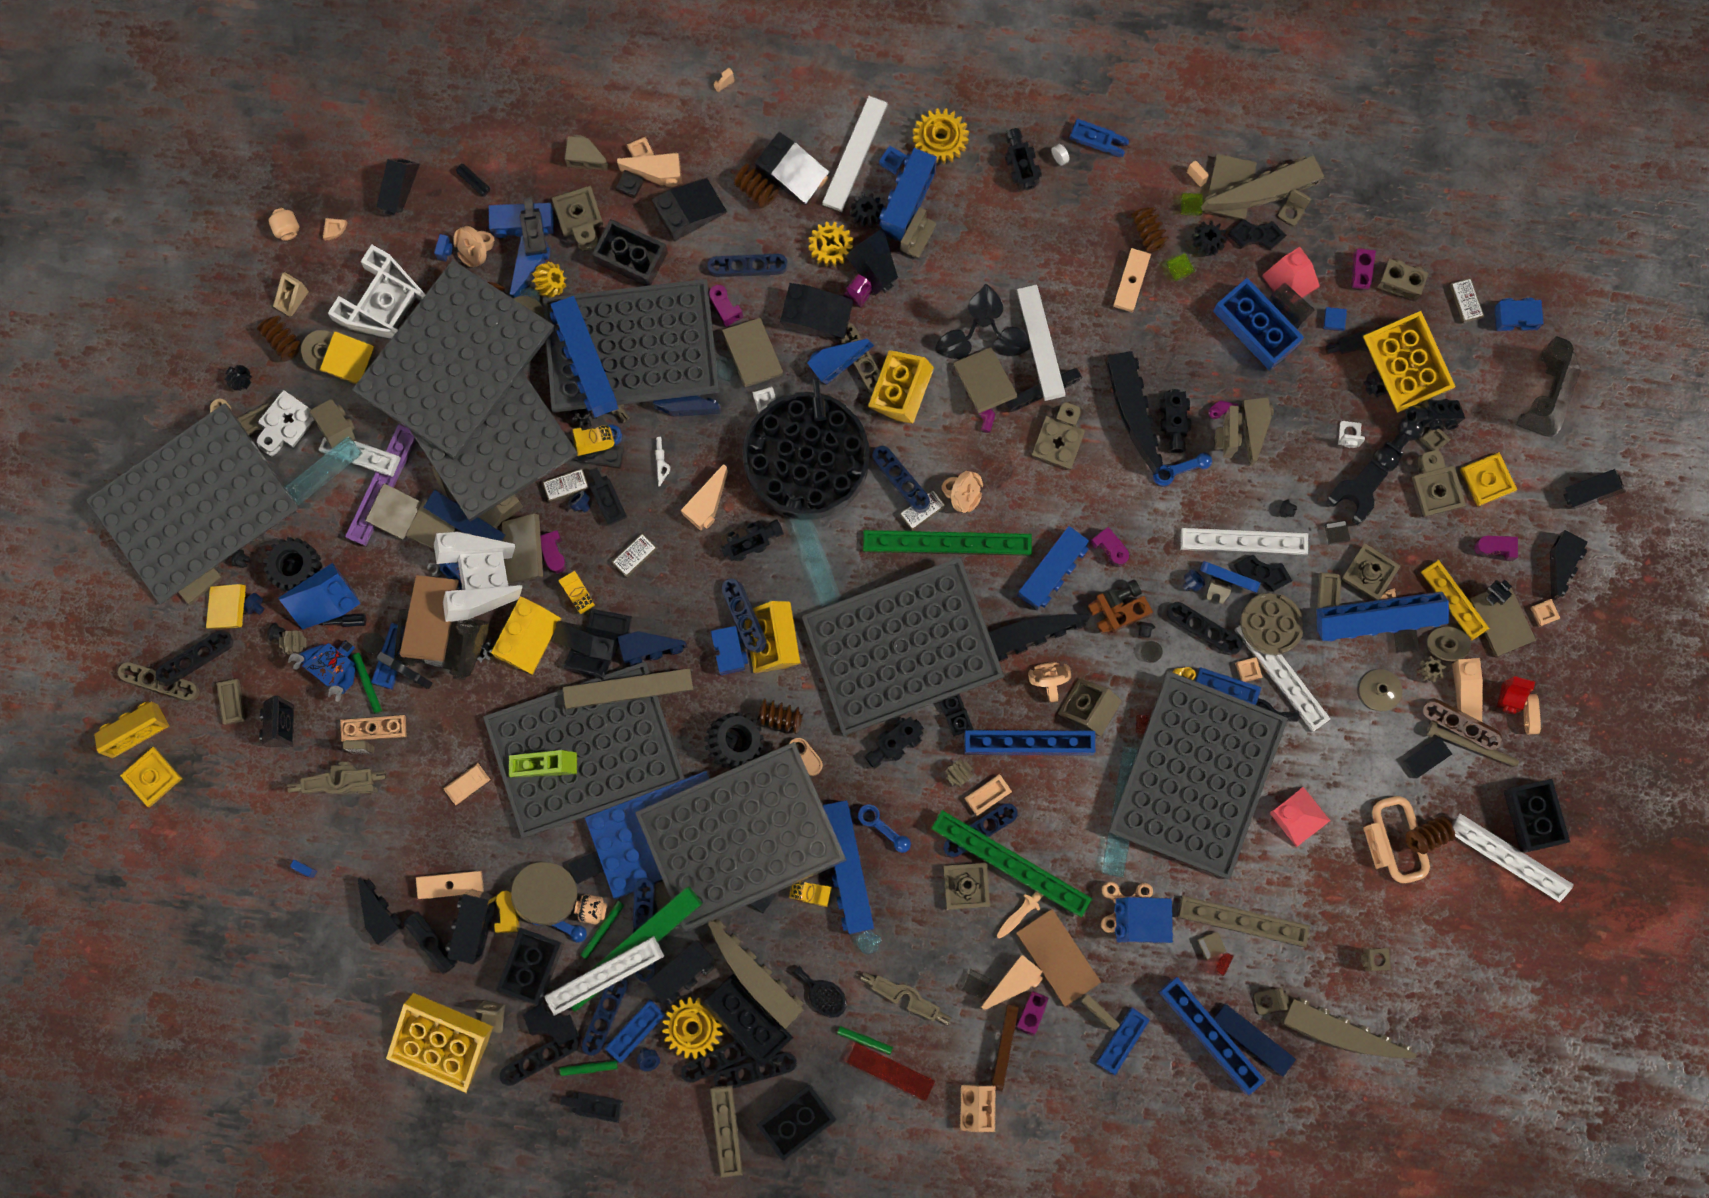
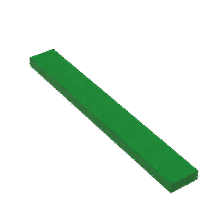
M864 530L863 552L1031 556L1032 534Z
M941 810L931 828L933 831L1081 918L1092 900L1091 897Z
M690 886L687 887L591 970L655 937L658 943L703 903ZM599 992L571 1006L574 1012L578 1011Z

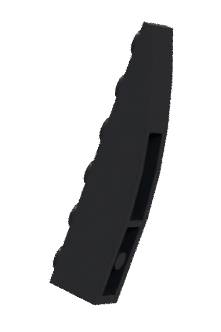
M1133 351L1108 355L1106 365L1121 419L1143 460L1154 475L1158 474L1160 467L1163 466L1161 454H1157L1156 450L1158 440L1156 434H1153L1151 429L1153 427V419L1151 415H1148L1146 409L1149 407L1147 396H1143L1142 389H1144L1142 376L1139 377L1137 372L1139 370L1138 358H1134Z
M1064 614L1039 617L1001 627L989 632L998 660L1002 662L1008 659L1007 655L1014 652L1016 655L1024 653L1028 650L1027 647L1033 644L1036 647L1043 645L1052 636L1055 639L1067 634L1066 630L1071 628L1078 630L1085 627V622H1088L1089 616L1088 614Z

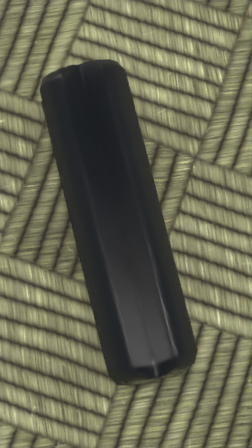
M460 164L456 168L457 174L479 194L486 196L490 192V187L465 164Z

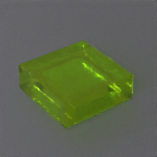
M1182 193L1181 215L1201 216L1203 194Z
M1185 253L1166 263L1175 281L1195 271Z

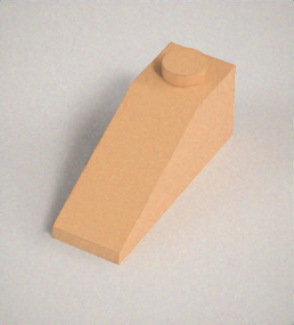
M678 153L617 159L620 171L624 172L626 170L661 186L675 187L677 184H682Z
M724 464L681 510L683 516L700 531L704 528H709L715 521L714 517L728 474L727 467Z
M1480 658L1458 659L1452 663L1458 710L1482 722L1483 679Z
M1021 955L982 1004L981 1008L983 1010L988 1009L1030 989L1031 986L1036 988L1043 979L1040 976L1043 971Z

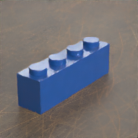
M1068 526L1019 590L1017 596L1037 611L1041 606L1045 608L1052 599L1049 596L1053 590L1057 592L1064 583L1062 580L1066 573L1070 575L1077 566L1074 563L1077 558L1080 557L1082 559L1088 552L1089 548L1086 546L1089 540Z

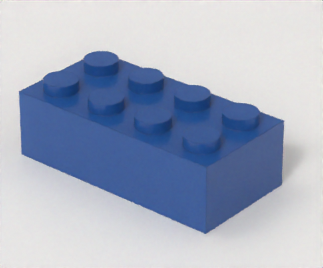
M916 148L913 149L912 154H907L904 161V171L899 172L896 179V189L891 190L888 196V207L882 209L879 217L881 219L879 226L885 232V236L901 242L934 178L937 164L936 156Z
M1248 278L1220 300L1213 311L1269 371L1295 350L1304 339V336Z

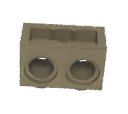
M1389 259L1384 266L1377 288L1417 301L1422 294L1429 273L1425 272L1421 267H1411L1404 264L1401 260ZM1389 272H1395L1398 278H1393ZM1409 279L1416 280L1418 285L1411 284Z

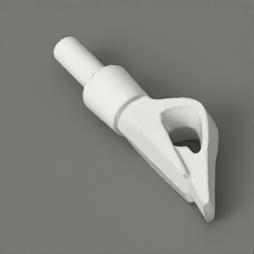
M656 437L657 450H655L659 481L658 487H660L670 472V466L664 462L661 437ZM666 467L667 471L663 476V474H661L662 468Z

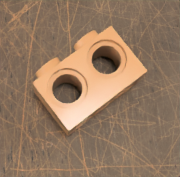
M961 1085L960 1130L995 1132V1086Z

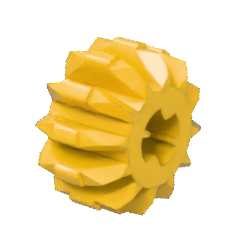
M546 262L538 265L532 273L535 279L531 282L535 283L536 287L534 290H539L540 296L552 298L563 293V289L567 287L564 283L567 278L563 276L564 270L559 269V264Z

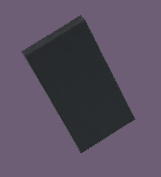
M734 974L702 1002L707 1010L761 1067H764L793 1039V1036L749 993Z

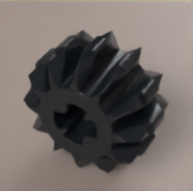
M864 192L862 193V198L856 196L854 198L855 203L850 204L852 209L850 216L854 217V223L856 224L861 221L860 225L862 228L865 226V223L870 228L872 227V222L879 224V217L884 208V204L880 203V198L876 197L873 199V193L866 197Z
M1212 220L1208 225L1203 221L1200 225L1201 227L1196 226L1194 229L1195 233L1192 234L1191 239L1194 240L1193 247H1199L1198 254L1205 251L1206 257L1209 256L1210 251L1217 255L1218 250L1222 251L1225 247L1224 243L1227 242V237L1224 236L1226 229L1219 230L1221 224L1219 223L1214 226Z

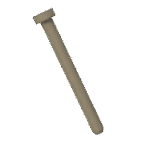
M1433 721L1430 722L1427 728V736L1432 737L1436 735L1513 767L1519 763L1514 757L1496 750H1488L1469 739L1439 728L1437 723Z

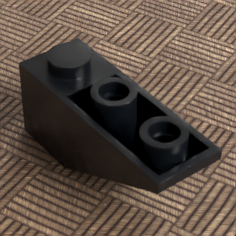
M1566 530L1558 535L1550 550L1552 600H1556L1566 594L1569 588L1566 585L1569 578L1572 579L1578 570V567H1576L1578 561H1581L1587 553L1585 547L1588 542Z
M360 877L358 878L365 929L377 945L383 946L403 930L400 926L402 921L396 913L391 914L388 910L389 904L382 895L379 897L374 890L377 888L369 878L366 880Z

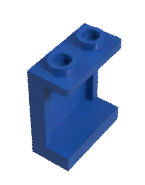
M1116 898L1115 934L1117 942L1173 943L1171 898Z

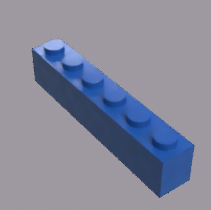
M571 296L552 303L551 308L553 312L549 314L553 325L558 324L559 329L556 332L560 342L564 341L566 344L563 347L566 358L572 359L573 364H570L574 376L578 375L580 379L577 382L580 393L586 394L587 399H584L587 410H592L594 417L617 410L616 398L575 297Z
M1443 592L1316 609L1317 632L1322 641H1335L1341 638L1352 639L1362 635L1374 636L1384 632L1396 633L1399 630H1417L1421 627H1439L1443 624H1449V601Z
M965 730L964 755L1093 756L1096 753L1095 731Z
M848 801L823 805L847 860L836 865V875H832L834 887H839L841 895L837 896L839 909H844L845 917L841 918L843 931L848 930L849 935L874 930Z
M1174 977L1158 991L1245 1095H1250L1266 1081L1178 977Z

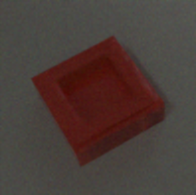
M1223 953L1214 973L1219 976H1225L1234 956L1229 953Z

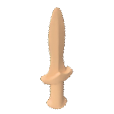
M1037 891L1032 896L1024 894L1023 897L1026 899L1023 905L1002 925L997 938H1002L1010 933L1029 911L1035 908L1040 910L1037 902L1043 895Z

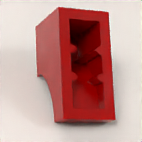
M1513 676L1502 682L1497 707L1502 708L1503 712L1508 714H1516V712L1524 710L1526 700L1534 690L1535 681Z

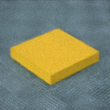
M334 331L320 371L357 384L364 375L374 346Z
M1500 452L1460 469L1477 507L1517 491Z
M236 584L210 587L207 629L242 627L246 585Z
M155 747L148 750L120 775L149 808L182 779Z

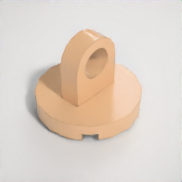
M464 226L456 230L453 243L458 248V257L469 267H477L483 264L486 260L487 251L493 247L494 236L486 231L477 232L470 226Z
M965 471L958 477L946 479L942 484V491L947 498L951 499L954 509L962 513L971 512L981 500L982 493L980 492V487L983 488V482L978 473Z
M1057 662L1037 665L1034 667V671H1029V682L1035 686L1046 687L1049 703L1058 702L1057 685H1061L1071 679V668L1067 664H1064V667L1060 666Z

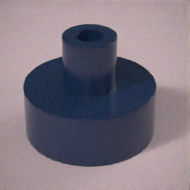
M583 490L579 491L570 498L568 506L575 512L581 509L585 513L590 509V506L587 504L589 496Z
M1191 569L1184 575L1186 582L1183 584V588L1186 591L1190 589L1199 591L1205 586L1204 579L1197 571Z
M257 593L251 594L244 601V611L247 614L254 612L259 615L262 614L265 610L261 606L263 598Z
M643 1048L637 1057V1063L642 1071H651L660 1064V1057L656 1050Z

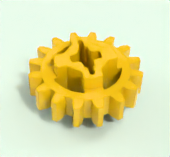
M827 221L825 227L819 224L818 231L812 230L813 237H809V243H811L809 251H813L811 253L812 258L818 257L817 263L819 264L825 261L826 267L829 265V262H832L834 267L836 266V261L843 264V257L847 258L848 251L853 249V246L850 245L853 243V238L849 237L850 231L844 232V225L842 224L838 228L836 222L829 226ZM841 237L843 238L844 243H845V244H844V247H843L842 244L840 243V238H841ZM817 242L822 246L820 251L817 247Z

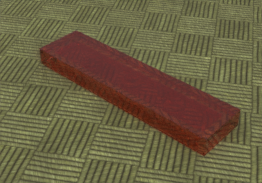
M857 1042L847 1060V1063L925 1101L935 1083V1080Z

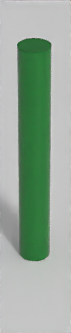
M356 653L352 655V659L374 714H379L382 712V708L361 655Z
M619 901L616 902L580 955L588 959L625 906Z

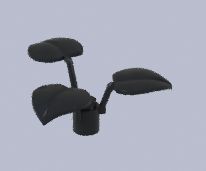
M985 284L968 303L969 313L975 317L969 334L965 337V333L962 330H951L939 339L935 348L937 353L951 359L966 357L972 349V344L968 340L972 337L977 324L981 327L992 325L994 333L998 337L994 341V348L1002 355L1017 356L1023 354L1030 349L1031 345L1027 334L1018 327H1007L1001 334L998 332L994 319L1000 317L1003 313V303L999 295L989 285Z

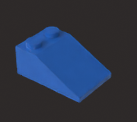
M333 563L279 597L280 602L302 630L343 616L361 604L354 590Z

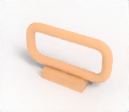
M1393 796L1378 801L1372 810L1374 824L1363 827L1375 868L1388 866L1392 878L1400 883H1411L1425 878L1430 869L1427 853L1421 854L1417 852L1421 863L1419 871L1406 875L1398 871L1381 816L1383 808L1401 805L1405 811L1410 830L1418 827L1412 805L1406 798L1401 796Z

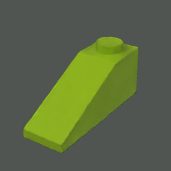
M557 750L509 756V777L577 774V752Z

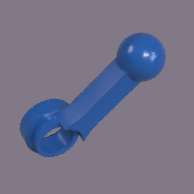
M1203 452L1198 454L1195 459L1175 466L1163 465L1159 471H1168L1170 478L1162 480L1158 474L1154 475L1153 473V480L1157 485L1166 487L1172 483L1176 475L1196 468H1209L1212 464V457L1210 454Z
M868 804L860 808L858 818L862 825L878 829L894 843V848L898 852L905 853L910 849V839L906 836H899L882 822L879 810L874 805ZM866 811H873L875 813L873 821L867 822L863 819Z
M564 921L551 925L569 934L571 940L576 943L586 939L587 931L581 925L572 926Z

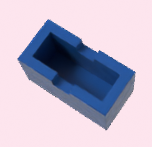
M1529 297L1514 301L1513 298H1505L1494 307L1496 331H1513L1514 327H1521V331L1538 330L1544 324L1542 300H1534V298Z
M736 626L711 631L715 651L719 650L720 655L716 656L720 675L745 671V664H748L746 651H741L740 644L744 642Z

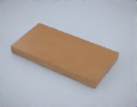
M416 575L400 651L401 657L444 661L452 621L446 622L443 599L445 591L458 590L459 580Z
M1053 909L1016 933L1039 969L1043 971V975L1064 1007L1101 983Z

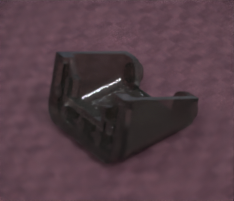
M1555 336L1541 351L1538 359L1546 364L1547 369L1545 373L1555 376L1548 397L1539 396L1536 398L1530 410L1526 414H1521L1516 423V426L1547 437H1552L1561 430L1581 371L1572 343L1558 336Z
M409 608L399 610L395 660L401 661L405 666H415V663L422 662L450 670L449 674L453 675V678L457 680H466V677L471 676L488 635L489 622L475 618L452 621L444 661L401 657L400 651Z

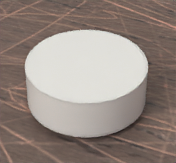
M1057 144L1052 147V155L1059 165L1062 166L1069 162V154L1063 145Z

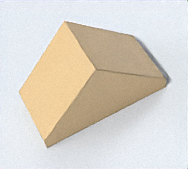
M284 272L281 276L273 307L291 317L309 291L302 282Z

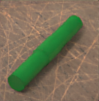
M842 1026L839 1027L838 1035L888 1055L892 1052L893 1047Z
M615 1060L560 1067V1075L567 1076L618 1069V1062Z

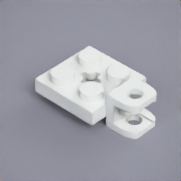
M283 390L258 421V424L264 428L257 438L258 448L271 457L279 452L284 443L294 448L314 422L309 411L311 409ZM292 415L294 421L285 424L283 416Z

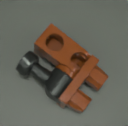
M1135 579L1129 581L1126 588L1118 591L1108 590L1098 595L1096 600L1087 606L1092 617L1101 612L1103 613L1105 619L1096 624L1101 634L1110 631L1114 633L1152 615L1153 611L1145 596L1126 605L1122 601L1131 594L1133 597L1142 594Z

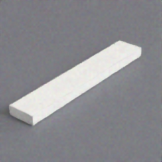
M871 96L868 97L823 200L824 206L842 212L886 111L887 102Z
M1033 285L1017 289V294L1044 400L1065 397V390L1038 286Z
M1181 528L1180 550L1307 556L1308 533Z
M1241 625L1234 630L1254 657H1257L1258 662L1293 708L1299 712L1300 717L1312 732L1331 719L1282 655H1267L1257 651L1245 639Z
M1459 813L1451 823L1456 838L1558 902H1561L1572 889L1573 884L1462 814Z
M655 937L545 995L544 998L555 1016L661 959L664 955Z

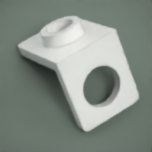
M1341 421L1338 445H1345L1348 448L1359 447L1365 440V437L1361 436V423ZM1353 427L1356 435L1344 434L1345 428Z

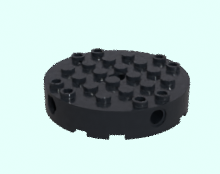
M797 392L794 395L782 396L769 403L765 409L755 416L745 435L743 462L751 489L768 508L789 518L814 520L837 513L851 503L858 495L867 477L869 442L861 421L844 403L825 394H821V397H824L826 420H814L812 401L814 392ZM805 452L812 454L811 457L806 459L801 455Z

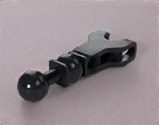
M1404 416L1398 424L1399 434L1392 442L1386 441L1383 447L1375 451L1373 459L1356 479L1341 481L1330 494L1326 503L1331 507H1335L1341 500L1348 499L1353 501L1357 507V512L1352 522L1360 526L1374 508V491L1388 473L1397 468L1399 460L1404 454L1401 450L1408 441L1417 440L1423 436L1425 427L1422 421L1420 423H1409L1406 416Z

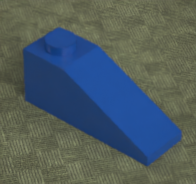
M521 236L510 289L512 299L521 296L532 283L531 281L535 279L532 273L536 270V267L544 264L546 259L549 260L551 249L548 247L547 242V253L527 256L523 236Z
M863 339L822 349L821 351L818 350L810 356L807 364L821 382L827 385L870 350L874 344L869 339Z

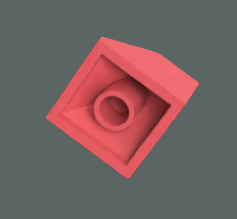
M1301 247L1284 256L1262 275L1285 309L1320 287L1312 262Z
M1304 787L1300 788L1270 812V815L1296 847L1330 822V819Z

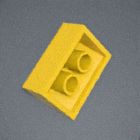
M889 350L868 407L894 420L913 424L934 367L926 357Z
M520 596L491 653L494 657L533 675L555 633L556 623L561 621V618L542 606Z
M771 601L753 608L767 642L765 649L759 653L750 650L753 673L786 669L801 664L790 601ZM751 619L745 621L746 630L752 626ZM754 638L755 643L752 645L757 646L756 642L758 639Z
M144 702L137 707L136 711L124 713L119 716L118 721L101 726L99 728L100 731L94 734L98 753L115 758L170 727L159 705L154 702Z

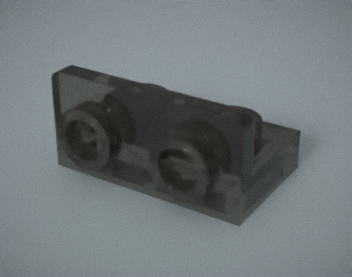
M1283 283L1268 299L1297 330L1315 311L1310 304L1286 283Z

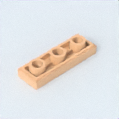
M1131 248L1113 307L1133 313L1151 254ZM1132 279L1135 283H1130L1129 280Z
M405 715L340 720L342 742L345 740L407 737ZM376 725V729L371 732L370 727Z
M482 870L416 877L418 899L463 895L472 889L484 892ZM448 881H452V882H453V884H454V887H453V888H449V887H448V885H447V882H448Z

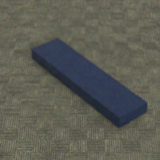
M435 489L423 507L463 533L503 541L506 534L479 517L470 522L456 502Z
M1224 1004L1213 1018L1222 1030L1280 1076L1284 1077L1296 1061L1292 1055L1227 1004Z

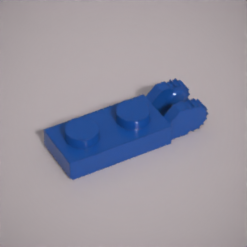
M1076 119L1069 137L1072 141L1106 153L1109 152L1111 155L1123 157L1125 151L1111 145V142L1113 141L1123 146H1127L1129 143L1126 137L1115 134L1114 131L1080 119Z

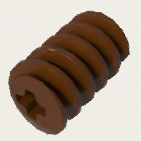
M746 163L737 173L734 186L740 187L741 192H746L747 197H752L754 203H758L760 208H764L774 201L779 193V189L772 192L774 185L770 184L766 187L768 180L760 181L762 174L759 173L754 176L756 169L753 168L748 171L750 164Z
M1156 207L1141 208L1131 214V217L1135 218L1134 224L1138 225L1137 231L1140 232V238L1144 240L1143 245L1147 247V253L1159 251L1165 246V242L1169 240L1168 236L1162 237L1166 233V229L1159 230L1163 222H1156L1160 215H1153L1157 210Z
M279 315L265 319L258 325L257 330L261 331V335L266 338L267 343L271 344V348L276 350V354L281 356L280 358L283 362L293 359L299 352L298 347L301 345V342L299 340L293 342L296 339V335H289L291 329H284L286 323L280 322L281 317Z
M764 698L757 721L760 719L762 726L769 721L770 728H773L777 723L778 730H781L785 725L786 732H789L793 727L794 734H798L804 712L800 714L799 707L792 712L790 704L786 709H783L782 702L778 707H775L774 700L767 705L766 698Z
M1443 815L1406 833L1408 847L1413 852L1421 854L1433 851L1435 847H1441L1442 844H1447L1448 841L1455 839L1454 828L1450 820Z

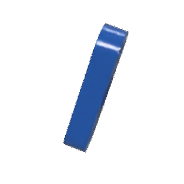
M1203 561L1199 570L1256 593L1261 585L1258 581Z

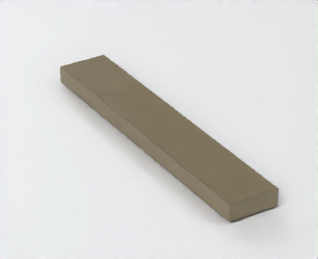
M691 669L563 687L566 709L693 691Z
M1181 896L1177 915L1178 918L1301 947L1307 946L1310 925L1186 896Z

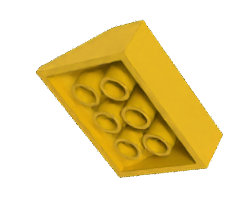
M1421 311L1363 336L1397 413L1456 387Z
M413 993L403 1004L386 1059L466 1093L486 1049L493 1026Z

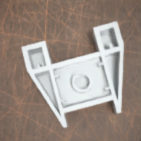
M371 245L361 263L365 270L376 275L357 306L338 296L328 315L332 321L350 331L392 339L398 331V325L414 300L417 298L421 301L425 293L390 254Z
M461 532L436 533L434 549L437 564L458 562L462 590L445 591L443 607L446 622L469 620L519 599L522 585L508 586L504 559L512 558L515 544Z

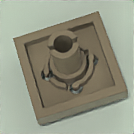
M1364 543L1341 580L1377 601L1382 597L1399 570L1400 565Z
M987 863L943 866L947 910L990 907ZM965 895H970V896H967L966 899H969V898H971V899L967 901V900H965L964 896H965Z

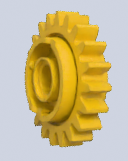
M937 108L936 114L929 110L928 117L921 115L922 122L916 121L917 128L913 129V134L916 136L913 137V142L916 143V149H921V151L936 156L937 162L941 159L942 164L945 165L947 158L950 162H953L954 156L960 158V151H966L965 145L969 141L966 137L969 136V131L965 130L967 124L961 123V116L955 118V111L948 115V111L945 108L943 114H941ZM943 134L946 137L944 139H938L936 135Z
M691 997L688 998V1004L680 1000V1008L672 1005L674 1013L666 1012L670 1020L663 1021L669 1027L662 1030L663 1033H669L665 1041L673 1042L669 1048L674 1049L678 1047L677 1055L685 1051V1058H688L692 1052L694 1059H697L699 1051L703 1056H706V1048L714 1051L711 1044L712 1042L715 1044L720 1043L715 1037L716 1035H723L722 1032L717 1030L722 1025L716 1022L717 1019L704 1005H701V998H697L695 1004ZM692 1021L696 1022L699 1026L698 1032L693 1035L687 1031V1025Z

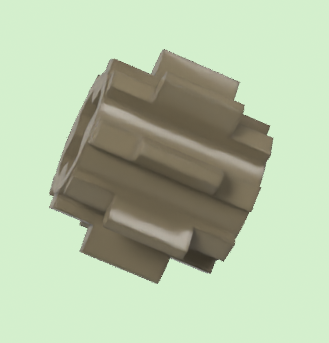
M302 631L283 632V637H279V648L283 649L284 654L291 655L303 652V648H306V638H304Z
M1429 656L1426 662L1423 660L1419 662L1421 669L1417 673L1423 675L1422 681L1429 679V681L1435 683L1437 677L1440 679L1444 677L1442 670L1446 666L1441 665V659L1434 660L1432 656ZM1430 666H1433V667H1434V669H1433V672H1434V673H1430V672H1429L1430 669H1431Z
M961 759L945 771L948 774L947 780L952 786L956 784L958 788L973 777L971 773L972 767L967 761L963 763Z

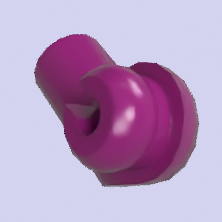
M1218 401L1210 407L1208 414L1212 419H1218L1227 412L1230 406H1238V404Z
M992 408L978 413L983 419L981 431L985 433L991 432L995 419V413Z

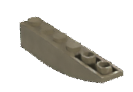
M1314 155L1308 158L1303 156L1295 160L1294 164L1288 165L1286 163L1281 165L1275 172L1266 171L1258 179L1253 180L1250 178L1242 182L1239 187L1230 186L1222 194L1217 195L1214 193L1207 196L1201 209L1202 211H1224L1265 205L1289 197L1293 189L1301 192L1319 184L1324 175Z
M718 918L708 922L716 943L740 982L787 1029L804 1011L801 1007L804 1003L795 994L791 997L786 992L788 987L780 979L775 981L770 976L773 972L765 964L759 966L754 961L757 957L748 948L744 951L739 946L741 941L733 933L729 936L723 930L726 926Z
M1297 997L1296 1000H1289L1288 1009L1285 1010L1280 1024L1322 1043L1352 1052L1393 1058H1416L1417 1054L1411 1052V1047L1399 1043V1046L1391 1043V1038L1379 1034L1377 1037L1370 1033L1371 1029L1360 1024L1358 1027L1350 1024L1351 1020L1340 1015L1335 1018L1329 1015L1330 1011L1318 1006L1315 1009L1309 1006V1001Z

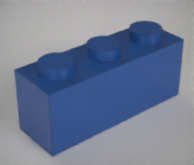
M535 203L534 209L539 208L541 212L544 235L547 236L554 233L551 203ZM524 204L489 205V230L491 234L497 238H505L507 235L523 236L520 214L521 211L525 210Z

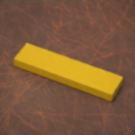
M1439 560L1421 571V574L1435 592L1444 593L1449 601L1450 613L1471 641L1490 629Z

